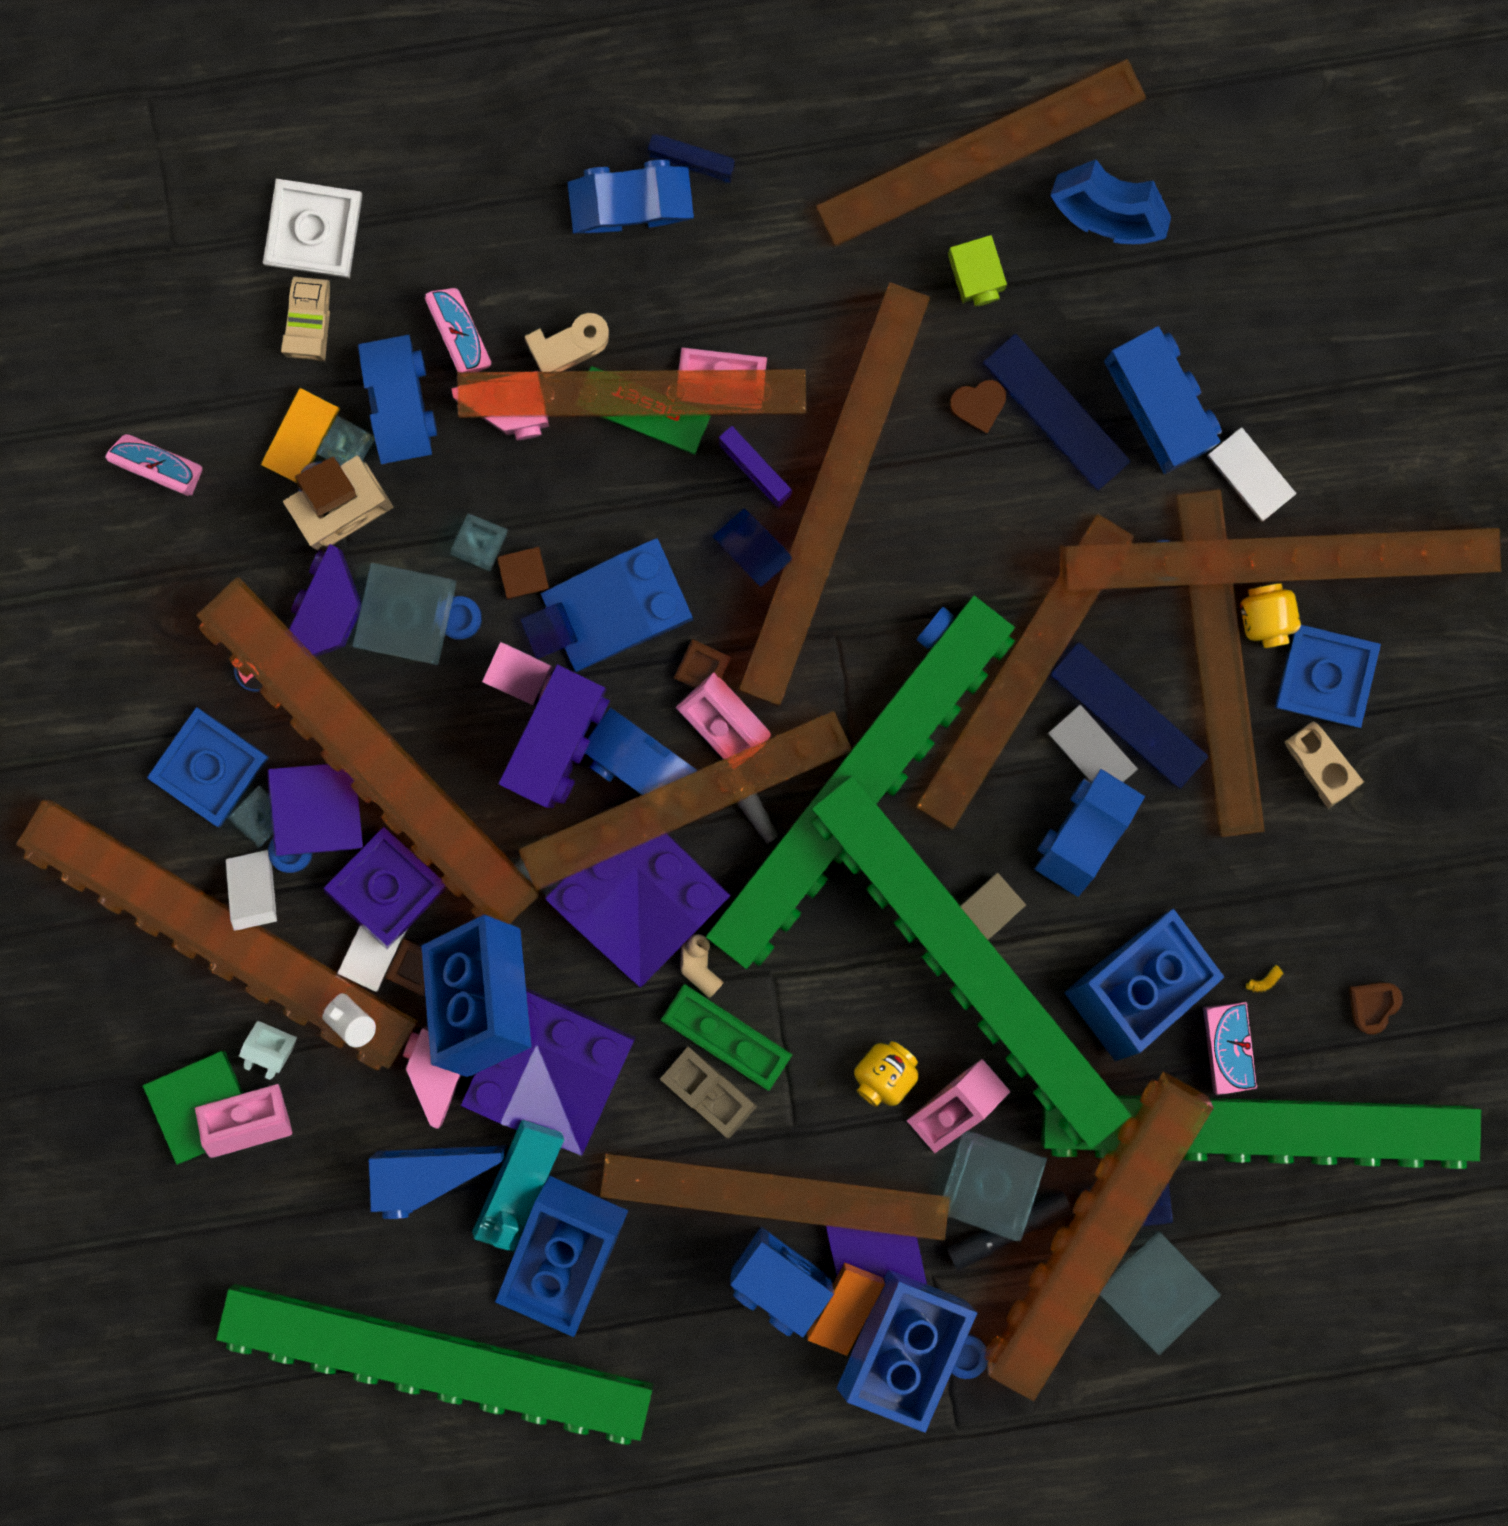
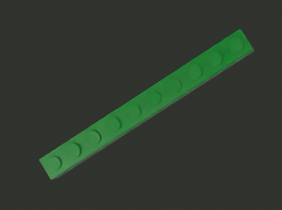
M975 595L970 599L706 935V938L746 969L752 962L758 967L764 962L775 947L769 940L780 928L786 933L802 913L795 908L806 894L813 899L823 887L828 878L822 873L832 860L839 865L842 862L838 854L844 848L834 836L826 841L810 822L816 817L811 808L852 775L876 804L886 792L893 797L908 778L902 772L912 758L920 763L935 744L929 737L940 724L946 729L962 708L956 704L966 690L973 695L987 678L988 674L982 669L992 656L1000 661L1013 645L1015 640L1009 636L1015 628L1012 624Z
M853 775L811 808L816 817L810 822L826 841L833 836L844 848L838 854L841 860L854 875L862 870L872 883L866 888L869 894L882 909L889 904L899 915L900 918L894 922L896 927L910 943L917 938L926 948L927 952L921 956L937 976H940L943 972L949 976L955 984L949 990L965 1010L973 1006L981 1015L983 1020L977 1024L993 1045L999 1040L1004 1043L1011 1052L1005 1057L1006 1061L1020 1078L1029 1074L1039 1087L1033 1091L1034 1095L1048 1112L1052 1111L1055 1107L1067 1120L1061 1125V1128L1076 1146L1084 1141L1090 1149H1093L1132 1117Z
M1115 1095L1132 1117L1093 1149H1090L1084 1141L1076 1146L1065 1133L1061 1125L1067 1120L1056 1107L1048 1112L1042 1105L1041 1145L1045 1149H1051V1156L1077 1157L1078 1150H1095V1157L1121 1158V1151H1138L1139 1159L1162 1160L1164 1159V1152L1181 1153V1160L1207 1161V1153L1225 1154L1224 1161L1251 1162V1155H1268V1162L1281 1164L1294 1163V1156H1311V1163L1319 1165H1337V1157L1354 1158V1165L1380 1166L1381 1159H1398L1397 1166L1413 1168L1424 1167V1160H1441V1167L1450 1169H1466L1467 1161L1480 1162L1481 1109L1475 1106Z
M234 1284L228 1289L216 1339L226 1342V1349L233 1352L251 1354L252 1349L268 1352V1359L275 1362L293 1364L294 1359L310 1362V1369L317 1372L335 1374L336 1369L352 1372V1378L359 1382L378 1384L379 1379L394 1382L395 1389L401 1392L420 1394L421 1389L438 1393L437 1399L443 1402L462 1404L463 1399L480 1403L479 1409L485 1412L504 1414L505 1409L522 1413L521 1419L527 1422L545 1425L547 1419L564 1423L563 1429L583 1435L589 1434V1429L606 1433L605 1438L607 1440L625 1445H630L632 1439L641 1441L654 1384Z

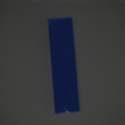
M1016 333L983 362V365L1097 491L1131 462Z
M1080 642L1077 643L1050 674L1051 677L1178 789L1182 788L1209 757Z

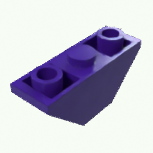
M329 544L326 552L319 550L312 562L309 573L315 576L308 591L304 589L299 591L291 608V612L296 614L289 630L285 628L281 630L273 646V652L278 654L274 661L275 663L290 667L345 647L363 607L342 550Z

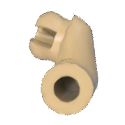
M693 934L681 946L680 970L690 982L708 998H711L724 982L707 968L708 950L710 949L709 940L702 934Z

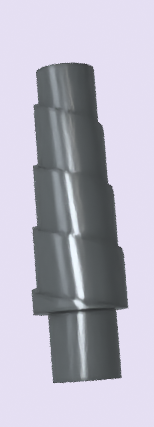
M738 768L725 775L724 779L732 790L729 795L733 797L738 807L742 809L757 833L761 835L766 844L778 837L777 831L769 820L770 817L763 808L762 802L756 794L750 781L746 782Z

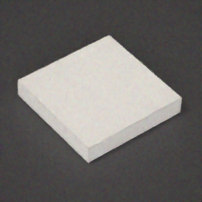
M276 179L263 258L264 266L350 279L362 192Z

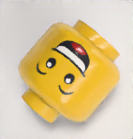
M1282 583L1248 590L1249 597L1243 599L1240 604L1247 638L1252 641L1262 640L1264 648L1289 644L1288 635L1296 633L1301 627L1295 594L1291 590H1283Z
M891 1041L889 1045L884 1043L875 1044L854 1070L855 1078L861 1085L857 1089L858 1094L875 1107L880 1102L889 1106L898 1105L918 1081V1071L915 1068L918 1061L907 1049L894 1041Z

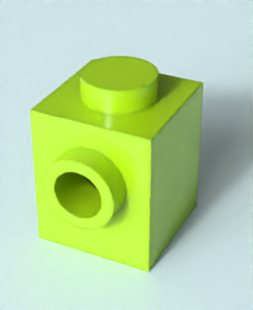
M992 235L950 247L948 257L962 302L973 301L975 307L999 300L998 293L1005 290L1007 283Z

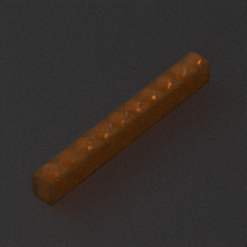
M889 282L739 689L741 693L779 707L781 705L928 306L929 296Z
M1488 527L1059 545L1061 589L1065 590L1501 572L1500 528Z
M240 577L234 579L196 615L202 621L198 626L200 631L214 645L217 646L222 642L232 652L233 655L229 660L235 668L245 677L252 673L263 685L259 691L264 698L276 709L282 705L294 717L290 721L293 728L307 741L313 737L324 748L320 753L323 759L335 771L339 772L343 768L355 780L351 784L353 790L366 803L369 804L374 800L384 810L381 818L388 827L397 835L404 831L415 843L411 849L416 856L427 866L434 862L445 874L441 878L445 886L457 897L464 894L475 905L471 911L476 918L485 914L510 924L539 896V889Z
M43 800L16 844L26 850L23 857L29 862L45 870L48 865H51L63 873L60 880L81 892H83L85 887L100 895L97 902L117 914H120L122 909L137 917L134 924L140 929L156 937L159 932L164 933L174 939L171 946L178 952L194 959L196 954L211 962L208 969L228 981H231L233 976L248 984L245 990L247 993L267 1004L270 999L275 1000L285 1006L282 1012L285 1016L305 1026L307 1021H310L323 1029L320 1033L323 1039L339 1048H342L346 1042L322 1019L325 1008L337 995L341 993L347 994L375 1021L376 1030L373 1038L361 1047H353L359 1051L356 1058L375 1070L379 1071L381 1066L389 1069L394 1065L419 1023L416 1019L348 978L337 974L338 972L260 925L234 931L230 921V908L52 800Z

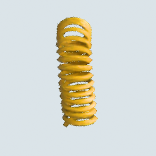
M1275 965L1273 970L1263 980L1255 981L1251 979L1249 985L1246 983V989H1252L1253 992L1256 990L1257 993L1259 991L1261 993L1263 991L1266 992V989L1269 990V987L1275 986L1274 983L1280 979L1283 972L1279 966Z

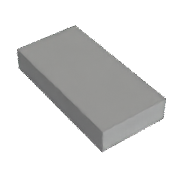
M1081 705L1076 707L1047 733L1090 782L1100 769L1105 770L1122 782L1138 770Z

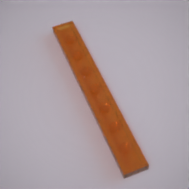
M1126 59L817 205V210L836 247L1145 101L1146 96L1129 60Z
M805 369L457 372L458 418L806 414Z
M1221 489L1180 494L1176 496L1182 546L1186 556L1185 569L1220 837L1265 832Z
M1097 514L917 803L916 807L951 829L955 827L1133 540V535L1101 515Z
M833 711L520 849L519 853L536 890L539 891L848 754L852 751V748Z
M606 1154L600 1194L601 1198L942 1241H945L950 1197L611 1154Z

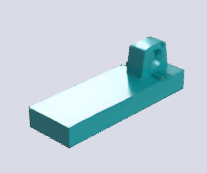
M525 1120L521 1121L473 1228L472 1233L475 1240L504 1250L515 1251L535 1200L541 1192L564 1142L562 1132Z

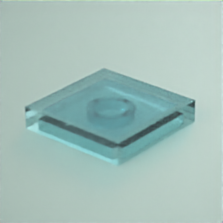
M371 563L353 647L438 665L457 581Z
M969 1130L962 1135L938 1213L1006 1238L1021 1241L1047 1158Z
M1159 1231L1097 1291L1158 1355L1221 1296Z

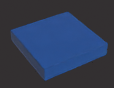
M1301 625L1299 631L1292 634L1275 708L1361 728L1381 644Z
M196 707L147 778L215 826L221 827L269 756L205 711Z

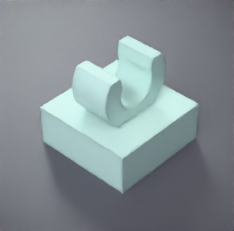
M257 1021L243 1043L239 1057L245 1059L244 1068L250 1071L254 1063L268 1069L265 1078L272 1079L276 1072L279 1073L287 1061L297 1037Z

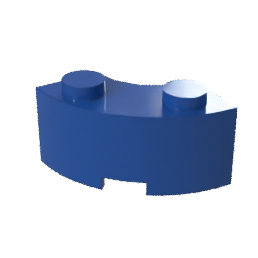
M1096 159L1057 175L1051 197L1061 212L1083 231H1093L1099 235L1112 238L1114 243L1145 244L1166 238L1171 215L1154 180L1142 183L1120 181L1107 173Z
M653 160L645 162L644 169L610 173L608 167H595L584 170V177L567 182L573 233L622 231V226L648 223L649 228L694 219L688 167L670 166V160Z
M410 335L358 344L364 388L368 389L372 411L370 419L381 464L432 455L430 437L438 436L433 410L425 411L419 377L426 376L422 351H413Z
M611 707L588 738L591 741L585 753L594 759L589 767L609 782H611L614 776H617L642 794L643 798L639 803L659 818L665 811L680 821L710 780Z
M1103 769L1099 770L1091 782L1084 778L1070 798L1076 804L1059 830L1055 832L1050 829L1038 846L1037 851L1042 853L1043 856L1035 870L1079 897L1094 879L1108 854L1128 828L1145 796Z

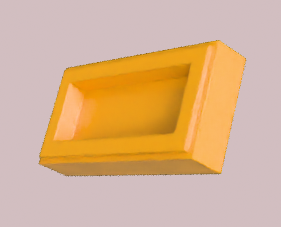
M299 388L261 465L296 483L295 476L300 474L308 464L313 463L340 409Z

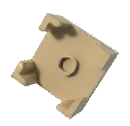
M358 455L341 466L355 489L356 498L331 509L325 517L323 514L317 517L301 491L283 501L309 545L318 551H324L328 548L329 544L334 545L394 508L366 462L363 463Z

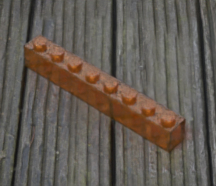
M1164 1071L1158 1081L1153 1079L1146 1086L1140 1099L1143 1106L1135 1118L1130 1117L1124 1122L1118 1134V1140L1121 1142L1113 1155L1107 1153L1101 1160L1095 1176L1098 1177L1095 1185L1090 1192L1084 1190L1079 1196L1073 1209V1213L1076 1216L1068 1229L1063 1226L1058 1231L1051 1244V1250L1054 1252L1046 1265L1040 1263L1036 1267L1029 1280V1286L1032 1287L1024 1301L1018 1299L1014 1303L1006 1320L1009 1326L1002 1337L995 1336L986 1350L984 1358L988 1360L987 1369L989 1377L1032 1401L1038 1396L1214 1108L1208 1096Z

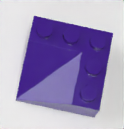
M557 664L499 785L546 808H554L556 802L565 804L575 784V780L569 778L573 770L572 761L578 764L581 762L591 741L585 738L584 735L591 721L597 724L600 723L609 705L610 700L603 697L607 689Z
M636 805L545 899L641 988L730 897V894L639 805Z
M526 988L531 1048L476 1073L461 1106L515 1130H518L521 1121L525 1120L560 1131L564 1137L561 1148L582 1156L636 1037Z

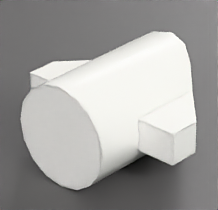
M341 993L337 995L325 1008L322 1019L349 1046L361 1047L367 1044L375 1034V1021L347 994Z

